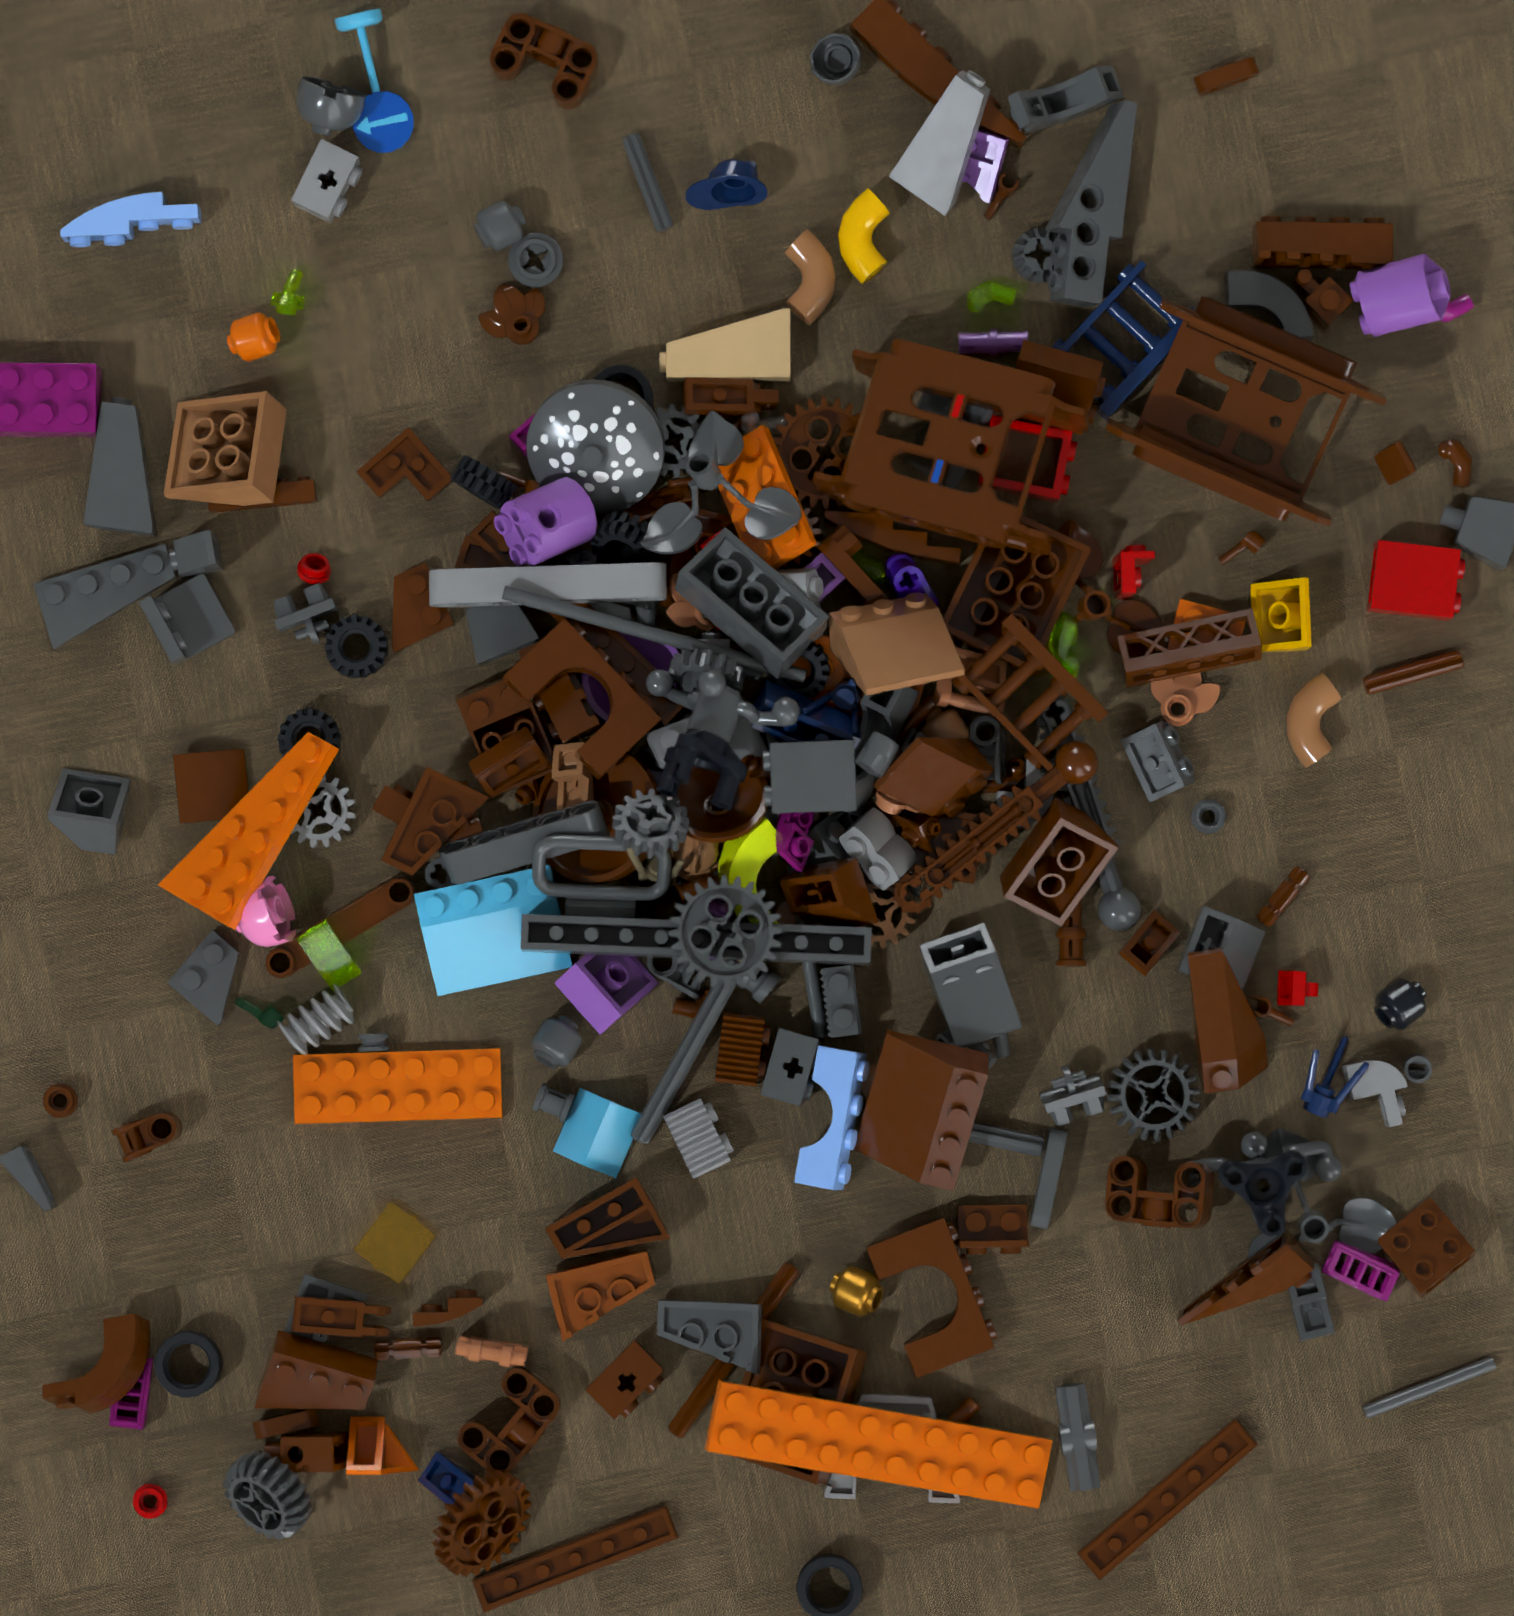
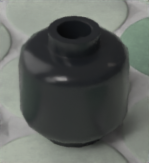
M1403 978L1395 979L1375 997L1376 1006L1374 1007V1012L1380 1022L1387 1028L1406 1029L1425 1013L1426 1003L1424 998H1426V993L1422 986L1415 981L1410 982Z

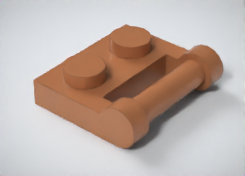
M955 647L965 671L983 655ZM997 659L973 684L981 692L991 695L1006 681L1007 662ZM953 678L937 681V688L933 696L934 705L941 707L951 705L986 714V716H991L999 721L977 698L952 692V685L954 684L951 680ZM1005 701L998 707L1002 713L1004 712Z

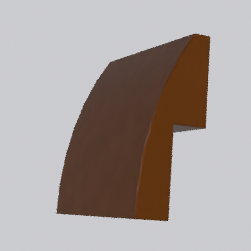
M245 749L173 755L180 824L221 821L249 792Z

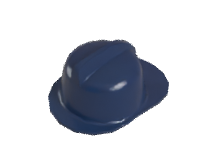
M730 159L719 162L710 172L707 179L700 180L691 185L685 193V200L689 205L703 210L755 205L767 197L768 189L764 183L758 180L757 165L754 161Z

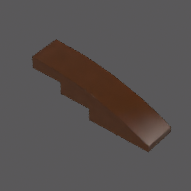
M825 510V522L836 528L843 524L857 539L886 551L905 553L912 558L952 565H959L961 548L926 546L927 532L893 529L894 520L867 513Z

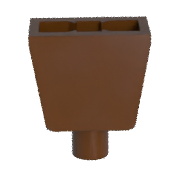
M349 1431L292 1433L281 1437L280 1442H267L264 1452L269 1453L271 1458L278 1456L281 1463L284 1465L289 1464V1469L292 1472H335L346 1468Z

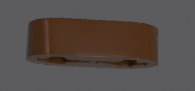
M1249 57L1202 73L1193 78L1199 96L1248 81L1258 76L1260 72L1255 58Z
M303 1409L252 1422L256 1439H262L320 1425L317 1409Z

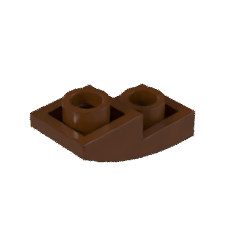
M473 1289L455 1290L456 1296L448 1297V1310H442V1304H421V1311L413 1312V1326L439 1324L459 1318L484 1303V1296H476V1290Z

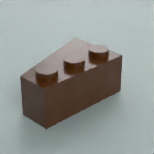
M540 641L518 651L521 659ZM575 672L558 676L534 697L539 710L546 709L552 720L546 723L554 741L562 740L563 744L573 743L601 728L593 709L586 700L587 696Z
M638 1176L545 1228L562 1259L671 1238Z
M278 1330L258 1386L254 1408L365 1409L375 1382L378 1359Z

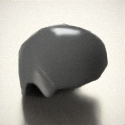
M831 33L820 38L810 52L811 72L827 85L840 86L852 81L858 74L862 62L857 42L851 37L839 33Z

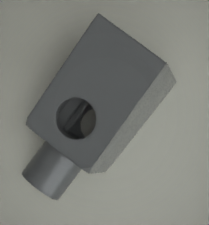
M1471 496L1467 499L1464 510L1445 504L1439 524L1457 530L1452 545L1496 570L1502 571L1505 569L1514 546V503Z
M519 605L476 606L465 610L475 657L479 666L540 641Z

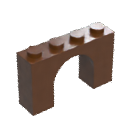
M564 618L504 675L502 680L526 705L551 681L566 673H584L592 676L602 684L610 702L608 720L575 753L576 758L599 780L660 722L661 718L657 715L660 710L648 697L645 696L642 699L633 690L636 685L628 675L622 671L618 674L609 665L612 660L599 646L594 649L585 640L588 635L575 621L570 624Z
M943 1216L866 1246L878 1280L915 1266L926 1265L936 1267L945 1272L955 1285L957 1306L950 1321L934 1332L903 1343L917 1378L993 1349L995 1347L992 1340L998 1338L991 1319L984 1320L979 1309L985 1303L978 1286L973 1288L970 1286L967 1275L973 1272L966 1254L958 1255L954 1242L960 1241L954 1223L953 1221L946 1223Z

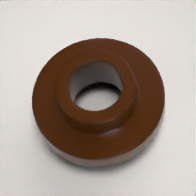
M64 1083L54 1084L44 1093L43 1105L51 1116L64 1118L76 1110L78 1096L71 1086ZM58 1094H63L67 1098V1103L64 1107H58L55 1103V1098Z

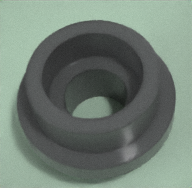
M1211 799L1202 800L1197 803L1191 813L1193 826L1204 834H1212L1219 831L1226 820L1223 806ZM1209 810L1213 812L1214 821L1212 823H1205L1202 820V813Z

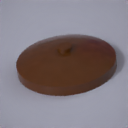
M629 753L620 759L599 780L592 774L594 801H597L610 832L609 837H615L613 816H615L616 806L623 805L625 796L635 799L636 790H640L643 795H648L650 788H654L655 795L660 796V792L656 791L657 783L652 773L639 759ZM552 773L547 774L539 786L538 797L534 800L532 817L557 810L558 782L552 779ZM578 849L546 859V862L559 874L586 884L614 882L636 869L627 851ZM641 852L638 855L641 863L647 858V852Z

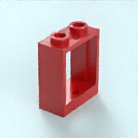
M992 415L989 427L999 425L1003 417ZM1015 420L1011 423L1010 431L1040 436L1043 425ZM1048 427L1045 438L1061 441L1052 489L1031 484L1027 497L1057 503L1060 494L1067 495L1071 475L1065 474L1067 461H1074L1077 442L1071 441L1072 431ZM985 445V447H984V452H983V454H985V453L987 452V449H988V448H987L986 445ZM979 473L977 486L981 487L983 484V477ZM995 477L992 488L997 491L1021 495L1025 483Z

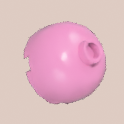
M274 876L265 877L262 884L251 895L243 910L242 919L236 927V930L240 933L242 932L249 941L263 947L276 946L292 941L296 935V929L290 931V921L296 919L291 899L282 883L275 885L272 882L276 878Z

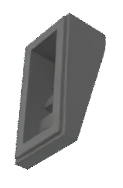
M20 1146L0 1156V1162L42 1209L49 1211L57 1207L56 1205L58 1204L29 1146Z

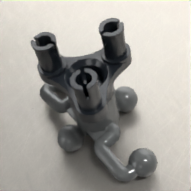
M656 669L650 672L646 678V686L651 694L657 697L663 696L667 700L693 710L686 733L679 734L675 746L667 748L663 759L666 764L656 786V791L669 797H677L680 783H689L693 767L718 772L720 778L710 802L716 807L731 810L739 784L744 782L748 772V768L729 746L737 723L746 717L749 722L756 725L791 726L796 723L799 717L798 703L789 697H782L776 700L772 706V712L758 711L754 705L743 701L738 691L726 686L723 674L717 670L703 672L698 681L700 691H692L689 694L673 687V679L669 672L663 669Z
M1254 1131L1247 1133L1241 1141L1242 1152L1250 1158L1248 1161L1229 1160L1225 1157L1190 1161L1207 1164L1212 1171H1218V1177L1222 1185L1236 1192L1248 1203L1252 1210V1218L1257 1224L1258 1229L1269 1237L1275 1235L1278 1237L1285 1229V1203L1287 1196L1295 1182L1302 1179L1307 1172V1162L1304 1157L1320 1155L1315 1164V1172L1320 1180L1332 1182L1338 1179L1342 1173L1341 1161L1333 1155V1150L1327 1142L1312 1141L1291 1145L1284 1150L1283 1154L1266 1158L1263 1155L1268 1149L1267 1138L1262 1133ZM1196 1168L1189 1174V1182L1193 1187L1198 1186L1201 1181L1196 1177V1174L1200 1173ZM1266 1178L1269 1180L1266 1187L1257 1188V1183L1260 1179Z

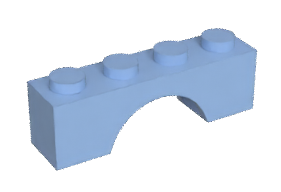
M818 1046L812 1080L827 1092L831 1100L833 1109L832 1122L821 1140L811 1146L800 1148L794 1183L830 1190H843L844 1184L849 1182L851 1176V1165L848 1164L850 1150L855 1148L857 1142V1130L854 1129L856 1116L860 1115L863 1108V1096L860 1095L862 1081H866L869 1073V1062L866 1061L867 1053L830 1046Z

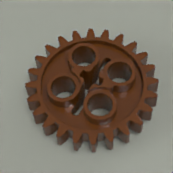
M821 397L820 404L817 407L812 399H807L806 410H803L798 404L794 405L797 414L795 417L784 413L783 416L788 424L786 426L775 425V428L782 434L780 438L773 437V440L778 445V452L794 490L798 491L797 497L799 502L805 496H809L810 507L815 505L817 499H821L823 508L827 509L831 498L819 493L814 481L808 479L811 469L820 456L816 452V448L818 446L824 447L827 444L836 425L841 427L838 436L829 448L833 457L831 459L825 458L817 471L823 473L825 468L834 466L841 475L847 456L840 452L839 442L845 436H854L861 412L853 416L851 414L853 409L852 403H849L844 409H840L839 398L834 400L832 406H828L826 397ZM815 419L822 420L827 426V432L821 439H814L809 434V424ZM800 449L807 451L810 455V463L804 469H797L792 463L793 454ZM834 500L838 507L842 506V502Z
M499 1469L495 1474L487 1471L483 1479L476 1475L472 1486L465 1482L463 1484L464 1492L461 1495L456 1492L453 1493L454 1503L444 1505L445 1509L448 1510L447 1514L437 1518L442 1523V1526L434 1529L433 1532L438 1538L432 1544L437 1548L434 1555L439 1558V1562L455 1575L461 1573L464 1577H467L470 1572L477 1576L481 1567L489 1571L493 1560L498 1564L501 1563V1554L503 1552L510 1554L511 1549L509 1545L512 1542L519 1543L520 1539L516 1536L517 1533L526 1530L527 1527L522 1524V1521L531 1516L525 1511L532 1505L527 1499L530 1492L525 1489L526 1485L508 1471L503 1473Z

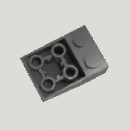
M985 923L919 945L923 968L955 1046L965 1048L1022 1028L997 952Z

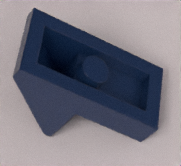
M436 1451L418 1481L445 1504H453L455 1501L453 1493L456 1492L461 1495L464 1492L463 1484L466 1482L472 1486L475 1475Z

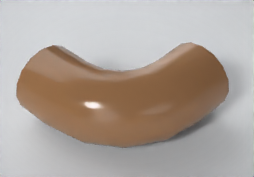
M806 229L784 253L798 266L802 275L800 286L788 298L786 304L801 321L811 325L823 313L833 297L836 274L832 257L821 241Z
M1322 672L1308 681L1297 692L1286 715L1288 740L1295 755L1305 768L1321 759L1333 749L1320 729V721L1322 715L1328 709L1341 701V697L1331 681Z

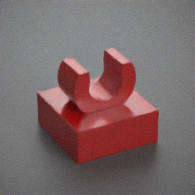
M1278 970L1277 1005L1304 1006L1305 996L1318 997V983L1306 982L1305 971Z

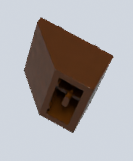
M857 857L808 864L804 866L803 871L795 870L780 880L790 912L810 925L859 927L874 925L879 922Z

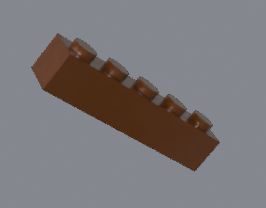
M310 476L297 477V481L290 482L288 478L277 479L273 503L240 506L208 502V511L210 513L318 503L316 481L314 479L310 480Z

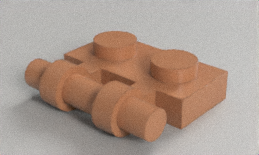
M461 1334L459 1341H457L455 1355L464 1356V1358H468V1361L479 1362V1360L495 1361L499 1363V1366L510 1368V1366L518 1367L525 1365L529 1346Z

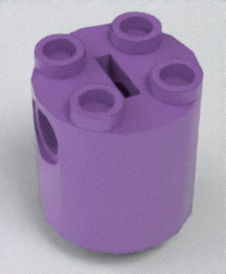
M1426 253L1390 262L1377 268L1360 270L1357 272L1355 281L1350 282L1352 297L1355 302L1360 301L1363 315L1359 316L1362 332L1364 335L1372 334L1373 337L1443 320L1451 296L1450 284L1445 270L1429 258Z
M568 477L560 478L505 502L500 510V514L494 517L495 528L499 534L503 535L509 548L510 558L517 566L523 564L528 566L537 565L591 541L597 527L594 504L591 498L575 480Z

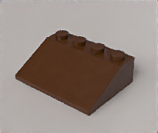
M1021 514L1020 524L1049 535L1052 546L1050 554H1033L1007 546L1005 548H995L979 543L943 617L951 638L985 653L1003 635L1001 631L1005 626L1000 621L1011 612L1045 647L1092 548ZM1020 642L1016 647L1012 645L998 659L1019 668L1027 660L1025 656L1029 651Z
M887 1030L858 1129L854 1150L919 1183L954 1191L987 1081L989 1053Z
M762 1319L761 1373L754 1374L746 1370L742 1384L852 1404L868 1351ZM737 1457L816 1485H827L830 1477V1472Z

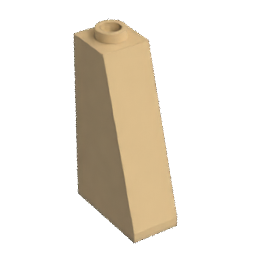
M790 308L779 309L666 343V352H660V373H666L667 382H683L687 377L753 379V382H790Z

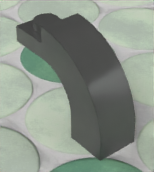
M1113 65L1096 66L1074 78L1050 87L1018 91L1007 98L1011 106L1010 113L1013 120L1018 124L1019 129H1024L1025 133L1053 127L1094 112L1124 98V94Z
M1227 271L1224 276L1225 303L1227 306L1237 310H1256L1269 316L1278 328L1308 341L1311 340L1313 328L1309 314L1301 299L1290 287L1277 278L1261 272Z

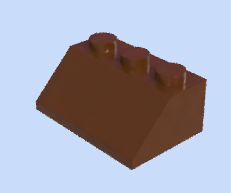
M1055 798L1041 820L1036 824L1000 874L1003 896L1062 926L1118 850V844L1085 812Z

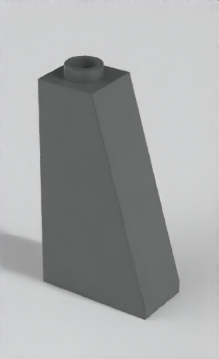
M111 397V403L101 401L83 524L88 528L156 537L157 529L140 410L136 406H131L132 400Z

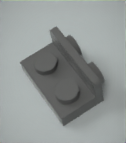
M1165 720L1121 740L1149 803L1195 782L1193 776L1194 767L1190 759L1182 753L1179 746V734L1175 727L1169 725Z

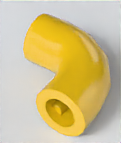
M869 188L861 193L844 213L838 232L840 255L850 272L862 285L876 276L888 262L875 248L872 234L876 226L890 212Z

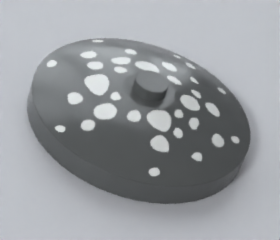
M593 379L567 384L554 391L543 401L530 424L526 449L531 471L541 487L560 478L568 477L575 480L591 498L595 514H609L631 507L644 498L652 489L663 466L665 439L663 429L655 412L643 398L620 384Z

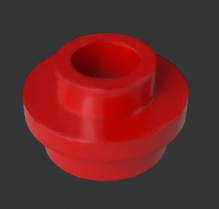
M318 553L306 554L297 565V575L309 584L325 583L331 576V567L328 559Z
M145 1484L138 1488L133 1496L135 1511L147 1519L160 1516L168 1505L167 1493L157 1484ZM149 1494L154 1495L157 1499V1504L154 1507H149L145 1503V1497Z

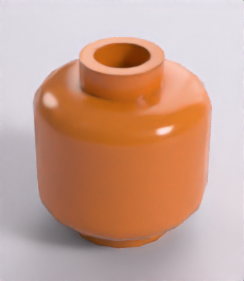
M261 312L234 320L230 327V335H227V344L232 354H238L246 362L273 354L276 351L277 343L281 340L279 328L275 320Z

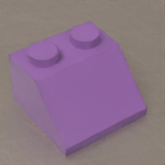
M586 954L554 984L601 1035L659 983L635 956Z

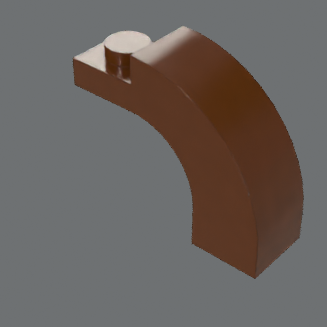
M135 1313L103 1319L104 1348L96 1366L82 1377L42 1385L43 1399L55 1404L56 1408L59 1409L78 1407L90 1414L106 1409L118 1402L132 1389L144 1370L150 1348V1322Z

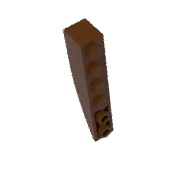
M874 0L851 23L850 31L900 80L936 106L955 75L959 73L950 64L952 61L951 56L939 45L934 48L926 40L928 37L927 33L916 22H912L910 25L901 16L903 10L894 0ZM989 94L979 129L1009 138L1008 144L1021 149L1027 140V137L1024 135V129H1019L1018 124L1012 117L1008 120L999 111L1001 105Z

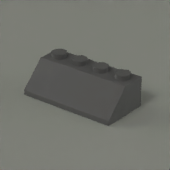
M726 527L679 571L674 589L777 679L803 654L829 618L825 612Z

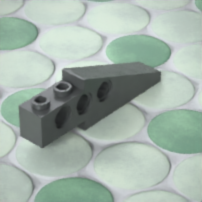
M1124 100L1109 106L1046 226L1045 231L1058 233L1052 247L1055 261L1054 270L1048 282V287L1051 291L1050 301L1081 307H1092L1102 304L1108 244L1110 241L1121 239L1123 233L1137 109L1136 102ZM1082 193H1084L1088 199L1087 207H1085L1081 202ZM1078 227H1080L1084 233L1083 241H1081L1077 236ZM1074 261L1080 266L1079 275L1074 272Z

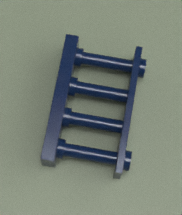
M1142 260L1136 267L1130 263L1119 274L1117 279L1121 283L1066 342L1060 338L1052 346V348L1070 352L1069 350L1084 336L1122 371L1121 376L1124 378V381L1116 389L1112 385L1108 387L1105 384L1101 397L1097 399L1101 405L1096 412L1106 421L1168 355L1183 319L1160 309L1159 303L1163 297L1139 276L1146 267ZM1129 286L1169 322L1167 325L1171 330L1163 339L1159 335L1156 337L1152 335L1116 301ZM1105 311L1145 346L1144 351L1148 355L1140 363L1135 360L1131 362L1092 326Z

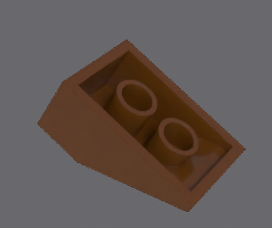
M918 737L873 786L878 791L932 817H954L965 807L964 802L972 794L979 792L986 786V779L995 770L971 740Z

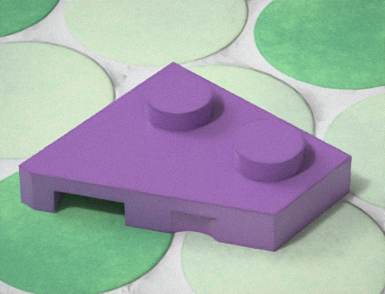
M978 129L963 182H968L981 195L980 198L984 202L990 203L993 201L1009 138Z

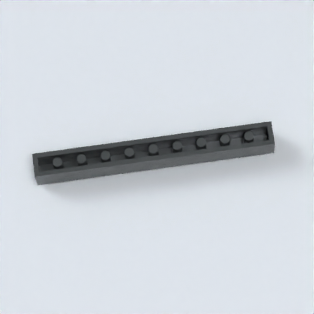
M522 914V952L679 958L683 954L682 950L671 951V946L679 942V938L669 936L670 931L678 929V925L673 924L670 920ZM728 922L724 928L720 926L716 928L720 936L709 955V959L716 958L727 937L732 939L735 937V934L731 932L734 922ZM739 923L741 931L748 935L756 933L760 927L759 923ZM773 924V927L783 929L782 933L773 935V939L781 943L780 948H770V952L776 956L774 962L869 965L871 963L872 928ZM699 930L693 934L691 940L696 948L705 949L711 944L712 937L707 931ZM729 947L723 952L722 957L723 960H742L743 954L737 947Z

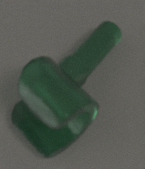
M240 997L235 1001V1005L251 1013L262 1025L270 1029L278 1025L277 1021L281 1022L284 1019L272 1005H269L262 1012L258 1007Z

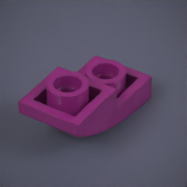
M815 812L779 813L776 827L777 852L797 871H803L814 841L807 833L816 814Z

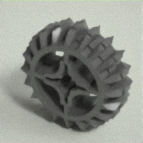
M1147 1048V1059L1144 1060L1142 1054L1139 1051L1133 1052L1136 1060L1135 1064H1132L1129 1059L1123 1058L1122 1063L1127 1070L1125 1072L1118 1068L1113 1070V1073L1121 1078L1120 1082H1108L1109 1087L1118 1088L1117 1095H1107L1108 1101L1118 1100L1119 1106L1112 1107L1110 1113H1123L1124 1116L1117 1121L1118 1126H1123L1128 1121L1132 1123L1127 1130L1129 1135H1133L1139 1127L1141 1128V1140H1146L1149 1131H1153L1154 1141H1160V1130H1164L1166 1136L1171 1139L1174 1137L1171 1126L1175 1125L1178 1130L1183 1132L1186 1127L1180 1121L1181 1118L1184 1117L1189 1121H1193L1195 1118L1193 1114L1187 1112L1188 1106L1192 1108H1199L1200 1106L1199 1102L1190 1101V1095L1200 1094L1201 1089H1190L1189 1083L1197 1081L1198 1077L1197 1075L1185 1077L1184 1073L1190 1069L1191 1065L1185 1063L1178 1068L1176 1065L1180 1060V1055L1174 1054L1170 1062L1166 1061L1168 1055L1166 1049H1161L1159 1058L1156 1059L1154 1049ZM1157 1065L1164 1067L1160 1075L1150 1083H1146L1133 1076L1138 1070L1146 1066ZM1172 1074L1175 1075L1181 1087L1182 1096L1180 1104L1171 1099L1167 1093V1085ZM1139 1084L1144 1088L1151 1089L1160 1084L1159 1087L1162 1091L1159 1093H1162V1099L1169 1104L1155 1100L1148 1104L1146 1098L1149 1096H1145V1090L1140 1088ZM1127 1085L1135 1089L1141 1097V1102L1135 1116L1130 1111L1126 1102ZM1158 1106L1174 1113L1172 1117L1161 1123L1149 1124L1143 1122L1146 1116Z
M255 1450L251 1454L246 1453L244 1456H240L225 1474L226 1480L223 1482V1486L226 1492L224 1495L231 1500L229 1506L237 1511V1517L242 1518L246 1522L247 1527L252 1526L255 1528L257 1534L263 1532L268 1539L275 1537L281 1540L284 1537L289 1538L292 1534H296L306 1524L307 1519L310 1517L309 1512L312 1509V1505L309 1502L311 1495L304 1491L306 1484L299 1481L297 1478L298 1473H293L289 1469V1464L284 1465L281 1463L278 1456L271 1458L270 1454L266 1451L261 1454Z

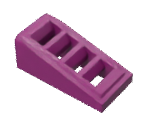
M1336 1239L1321 1270L1323 1273L1385 1302L1388 1301L1400 1273V1269L1395 1263ZM1343 1252L1347 1254V1258L1342 1269L1339 1270L1335 1267ZM1354 1259H1358L1360 1263L1355 1274H1349ZM1367 1265H1370L1373 1269L1367 1281L1362 1279ZM1383 1271L1386 1275L1382 1285H1376L1378 1276Z
M147 1358L144 1374L140 1375L137 1382L142 1383V1388H132L126 1394L127 1396L140 1397L139 1403L123 1402L120 1399L113 1404L110 1409L109 1426L131 1429L146 1428L154 1358ZM120 1409L138 1411L137 1417L120 1416Z

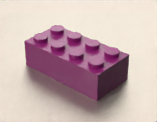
M0 363V436L96 437L101 407L102 369L96 363Z

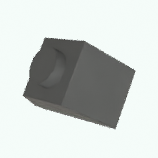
M211 530L201 531L173 541L175 549L169 550L173 571L178 570L179 575L183 578L196 576L201 573L207 574L224 571L218 537Z

